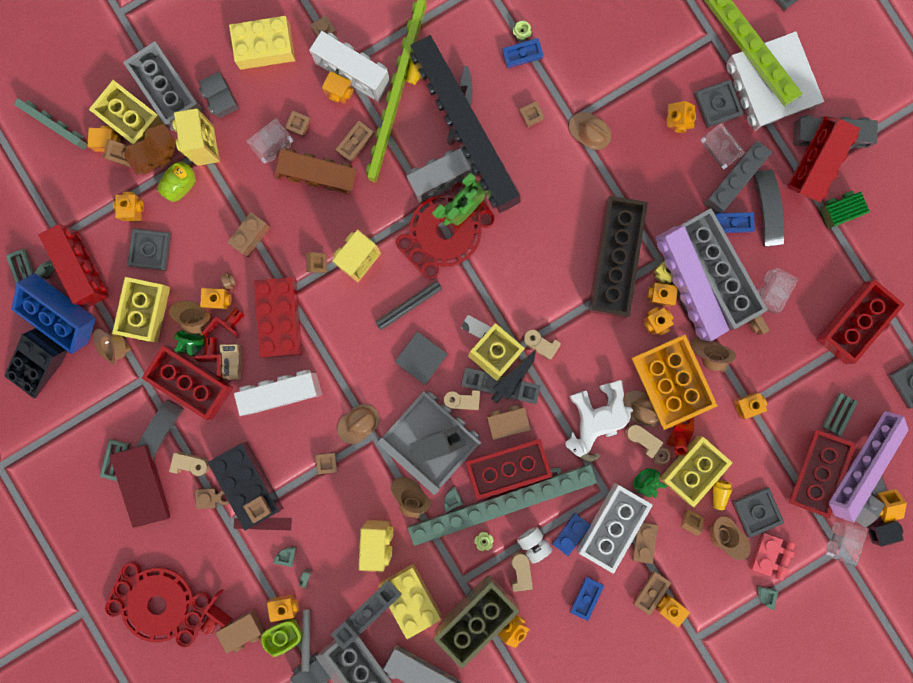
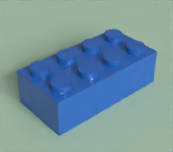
M36 273L20 280L16 284L11 306L12 311L71 354L89 343L96 317L81 306L73 304L70 298Z

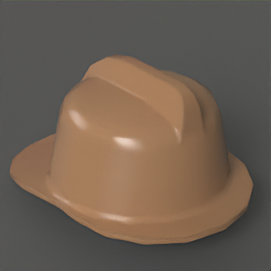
M580 112L575 114L569 122L571 135L592 150L605 148L611 140V131L608 125L593 114Z
M192 301L177 302L169 309L170 316L188 334L202 336V331L207 327V322L211 318L208 311Z
M102 329L94 331L93 341L95 348L110 364L114 365L116 360L124 358L126 353L131 351V347L124 341L122 336L108 334Z
M696 337L690 343L693 352L702 358L703 365L709 370L724 372L728 363L733 362L736 358V354L732 349L714 340L706 341Z
M635 390L624 395V406L633 409V412L630 413V420L647 427H654L660 424L647 393Z
M360 404L353 408L338 423L337 433L340 439L348 444H357L364 440L378 427L380 419L377 410L368 404Z
M401 477L393 481L391 492L399 503V509L402 514L418 519L421 513L426 512L430 508V499L414 480Z
M726 516L719 517L714 525L709 528L711 542L715 547L723 549L733 559L744 560L750 553L748 538L730 518Z

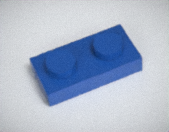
M539 38L502 48L507 69L540 60L544 57Z
M754 212L715 214L725 233H752L755 231Z
M574 513L552 545L569 556L591 525Z
M585 576L571 606L570 613L588 621L604 588V584Z

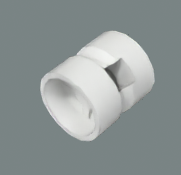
M537 526L529 529L517 539L521 548L527 550L526 556L532 564L541 561L553 550L547 540L542 539L543 534Z

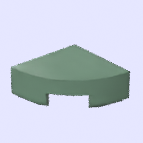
M48 260L41 264L34 273L48 280L55 267L52 261Z
M455 486L445 496L444 508L446 512L463 504Z
M287 547L280 551L275 557L273 564L292 567L297 547Z
M306 568L303 571L298 584L300 587L306 589L313 572L312 569Z
M757 585V595L760 601L768 608L775 610L778 590Z

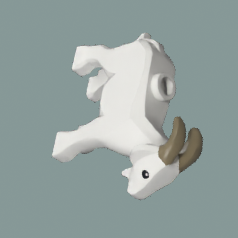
M622 380L599 386L600 390L606 393L608 397L607 406L593 409L587 390L569 396L570 400L576 404L580 414V439H577L572 432L571 438L565 441V446L576 456L586 461L599 459L600 454L598 453L589 455L595 439L603 434H606V437L616 435V430L624 428L630 421V413L633 412V409L624 406Z

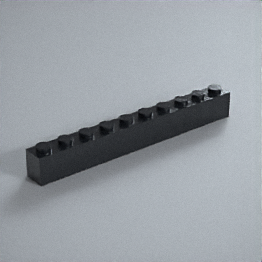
M429 35L411 44L412 53L409 56L413 64L419 66V75L422 80L426 79L428 83L426 87L430 95H435L437 99L435 103L438 110H443L446 115L444 120L447 126H452L454 130L452 134L455 141L462 144L463 148H461L465 159H470L472 163L470 167L474 175H479L481 179L479 183L482 190L489 193L490 197L488 200L492 208H497L498 212L502 213L521 203L520 193L432 36Z

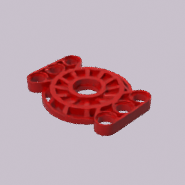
M462 182L454 184L452 195H437L421 203L411 218L410 235L401 234L396 239L398 249L427 279H435L438 276V266H455L470 258L480 242L481 227L489 228L494 224V214L481 202L478 208L461 224L454 225L451 223L454 226L455 232L450 239L444 240L438 237L436 228L441 222H444L446 217L436 218L433 212L440 204L444 207L450 203L448 199L454 200L456 196L455 189L457 187L465 188V184ZM437 199H444V201L437 202L434 204L432 202ZM426 204H429V207H427L422 213L419 212L422 209V207H424ZM417 215L419 219L417 221L416 227H413V223ZM482 215H490L491 222L483 224L480 219ZM478 234V238L474 246L472 245L474 235ZM408 238L410 240L409 247L402 248L399 245L400 240ZM468 249H471L470 253L464 258H462V255L465 254L468 251ZM415 252L423 254V259L420 262H415L412 259V255ZM458 258V261H456V262L446 263V261H448V260H454V259ZM429 265L436 268V273L432 276L425 273V269Z
M132 561L121 568L106 602L105 612L111 617L121 614L126 627L141 640L164 642L175 637L176 643L180 647L185 648L195 641L206 616L203 611L210 603L211 597L207 592H199L194 596L187 580L174 570L154 567L141 571V566L137 562ZM128 566L135 568L134 576L127 574L126 569ZM160 571V573H155L152 575L149 572ZM120 584L127 586L128 591L126 594L119 592ZM161 596L164 598L166 609L163 613L155 614L150 610L149 600L151 597ZM199 596L206 599L205 606L197 604L196 600ZM112 602H117L120 605L118 612H114L111 609ZM194 614L198 617L197 624L189 622L190 615ZM128 619L131 620L132 624L136 627V629L130 624ZM139 631L145 634H149L150 637L144 636L143 634L139 633ZM184 632L188 633L191 637L190 642L182 641L181 634ZM166 634L167 636L164 638H155L156 636Z

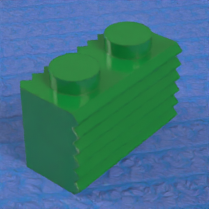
M850 191L842 195L843 199L836 200L835 197L824 202L825 206L819 209L828 229L870 213L861 191L855 194L854 191Z

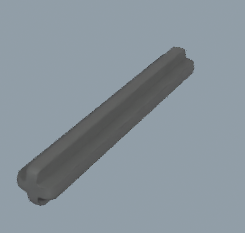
M438 281L433 282L375 322L380 330H383L441 291V285Z

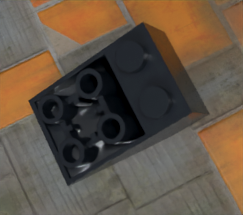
M34 328L21 335L4 376L32 398H36L60 367L68 351L37 328Z

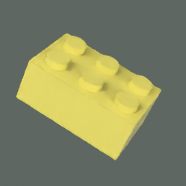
M286 16L229 25L234 60L240 70L296 61L291 28Z
M112 80L89 109L132 144L144 140L147 129L163 124L159 115L114 80Z
M198 108L174 112L175 120H173V127L178 134V139H176L178 150L197 166L220 162L214 125Z
M357 230L355 233L349 234L345 240L347 243L342 249H337L333 255L334 259L332 262L358 283L381 255V252L375 243Z
M125 277L112 334L158 343L170 287Z
M697 435L687 446L686 454L679 455L659 479L687 504L695 507L731 466L732 462L704 437Z
M367 520L361 528L359 570L384 571L386 565H389L393 549L392 546H389L393 538V526H390V521Z
M414 563L380 582L378 588L387 580H390L402 593L389 608L406 639L441 620L442 614Z

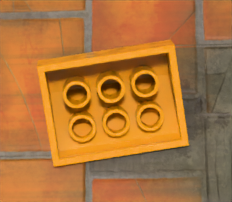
M686 335L673 338L631 358L663 430L718 406Z

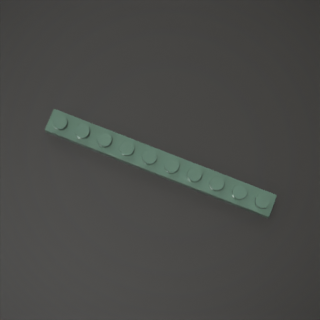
M587 464L409 525L408 531L414 546L596 484L597 481L591 464Z

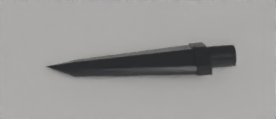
M536 349L493 387L497 391L491 398L495 403H498L502 397L507 400L511 397L515 388L534 363Z

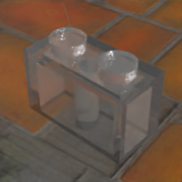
M275 118L246 142L265 164L274 160L280 149L289 148L294 140L278 119Z
M722 123L700 140L723 170L745 154V151Z
M780 268L769 271L764 278L765 284L758 289V293L765 306L773 314L781 313L799 280Z
M838 519L833 525V535L831 541L827 544L826 555L857 566L868 529Z

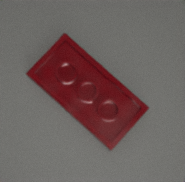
M148 444L110 454L109 457L132 527L135 528L169 519L171 516Z

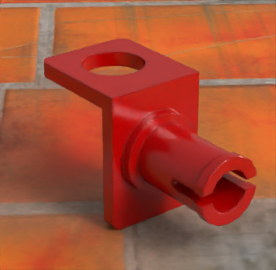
M234 308L225 320H220L216 316L202 331L204 337H208L220 324L237 338L238 334L234 331V326L245 315L238 311L237 308Z
M206 337L204 338V354L194 356V359L198 362H217V377L223 380L222 356L216 354L217 338L210 337L208 339Z
M693 417L686 420L689 423L688 425L682 423L674 425L667 440V445L675 447L674 452L677 455H685L687 452V444L694 433Z
M223 589L213 597L203 611L208 618L200 629L204 632L209 627L204 633L206 635H211L217 624L224 628L232 619L214 605L224 591Z

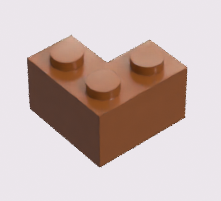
M163 123L147 129L144 140L126 146L124 157L136 175L146 174L158 166L164 167L171 162L176 141Z

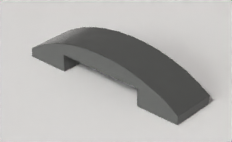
M464 66L460 88L462 91H466L465 97L470 106H472V79L468 66ZM452 126L450 127L447 139L448 145H452L455 142Z
M773 170L757 171L753 178L755 191H758L761 207L763 247L784 244V216L776 176Z
M466 367L461 386L495 394L497 391L493 387L504 377L501 376L496 381L487 372ZM520 381L510 398L536 404L541 385Z
M166 400L157 411L137 445L138 447L148 444L153 463L155 461L154 457L172 426H175L184 410L169 400Z
M387 580L331 636L344 650L391 606L402 593L390 580Z

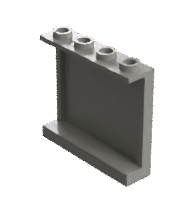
M423 391L377 444L435 495L474 449L481 444V441L478 440L480 436L473 429L468 431L464 427L466 423L461 418L457 417L455 419L450 414L452 410L444 403L442 406L436 402L438 398L432 392L428 391L426 393ZM459 425L466 446L451 454L416 464L410 452V443L427 435Z

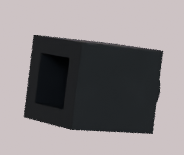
M882 520L867 526L873 544L882 547L904 541L902 536L903 528L898 521L885 523Z

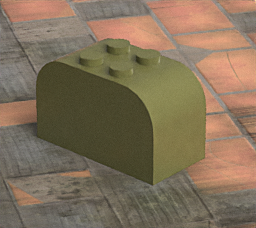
M489 575L478 583L443 618L434 631L433 640L463 669L520 612L519 605Z

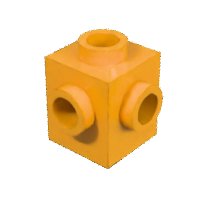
M687 101L668 104L667 127L674 129L677 133H684L687 129H693L694 121L696 120L695 105Z
M123 192V195H116V201L113 202L115 218L121 221H142V212L144 210L142 198L136 196L134 192Z
M655 307L647 312L648 316L643 318L646 330L649 333L651 332L652 335L659 333L661 336L669 332V327L674 325L672 314L665 308L658 309V307ZM659 317H660V319H661V321H662L663 324H659V323H658V318H659Z
M517 614L497 635L505 644L516 648L525 639L530 629L524 624L526 622L525 619Z

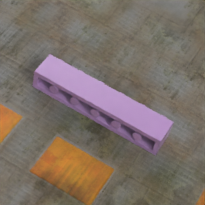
M685 226L672 227L656 236L657 247L662 252L665 258V265L673 276V283L681 294V301L685 304L688 310V317L696 328V335L701 340L713 341L729 331Z
M884 411L829 502L835 516L853 523L855 522L909 431L904 416Z

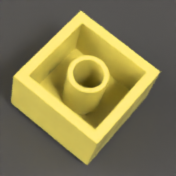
M495 323L470 351L468 357L498 381L525 348Z

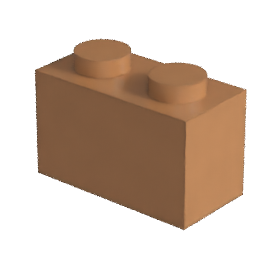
M250 212L227 243L243 255L249 257L271 227Z
M520 405L508 407L509 411L503 413L501 409L490 412L491 416H487L492 439L495 440L531 430L525 407L520 408Z
M255 609L231 621L224 628L221 627L216 632V635L226 654L232 650L236 653L245 647V643L249 641L254 643L259 640L265 628Z

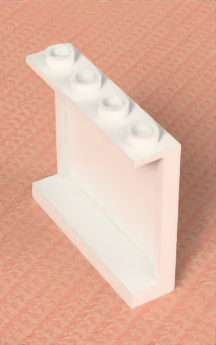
M797 32L765 43L803 93L800 98L785 107L743 52L732 55L727 61V71L733 77L734 88L739 92L741 106L746 110L748 115L747 121L754 131L761 126L801 111L817 108L824 102Z

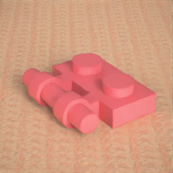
M763 532L750 569L770 577L773 569L777 570L775 578L783 581L785 574H788L790 559L795 554L793 552L795 544L788 541L786 548L781 547L783 539ZM778 553L783 554L780 565L775 563Z

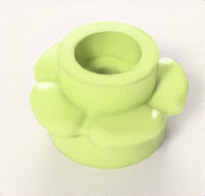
M526 21L516 23L513 28V34L517 36V39L524 40L531 35L530 24Z
M487 532L479 533L474 540L477 549L480 551L490 550L494 541L493 537L487 534Z

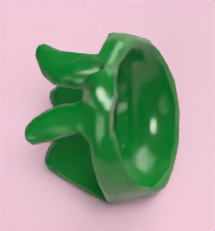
M183 330L177 331L174 335V339L178 341L175 352H187L188 355L195 356L204 346L203 335L188 334Z
M652 468L641 471L633 481L635 491L648 498L652 495L654 498H657L658 493L656 489L667 488V485L659 481L660 473Z

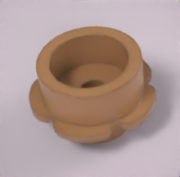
M225 272L226 274L221 275L225 290L230 288L233 290V286L236 285L233 274L229 275L228 272Z
M661 446L653 457L654 462L658 465L668 463L670 460L669 449Z

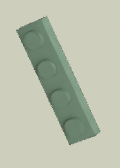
M18 98L15 101V106L79 148L85 150L88 146L82 140L84 138L82 135L74 130L70 133L67 131V125L59 120L55 123L51 120L53 116L44 110L41 113L36 110L38 106L28 100L23 102Z

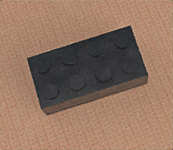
M248 442L241 443L207 462L244 531L284 509ZM263 496L272 513L252 523L243 506Z

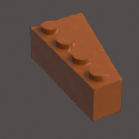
M285 148L284 150L280 149L274 179L281 180V176H283L289 182L305 181V184L312 187H320L321 184L324 185V189L350 194L357 169L352 168L351 164L341 163L339 165L334 163L332 159L323 158L320 160L315 158L313 154L304 153V155L296 153L294 149Z

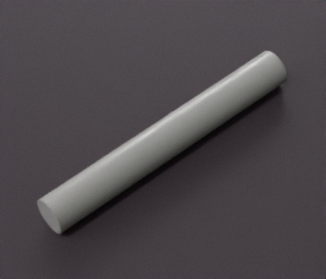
M303 610L301 672H308L310 660V610Z

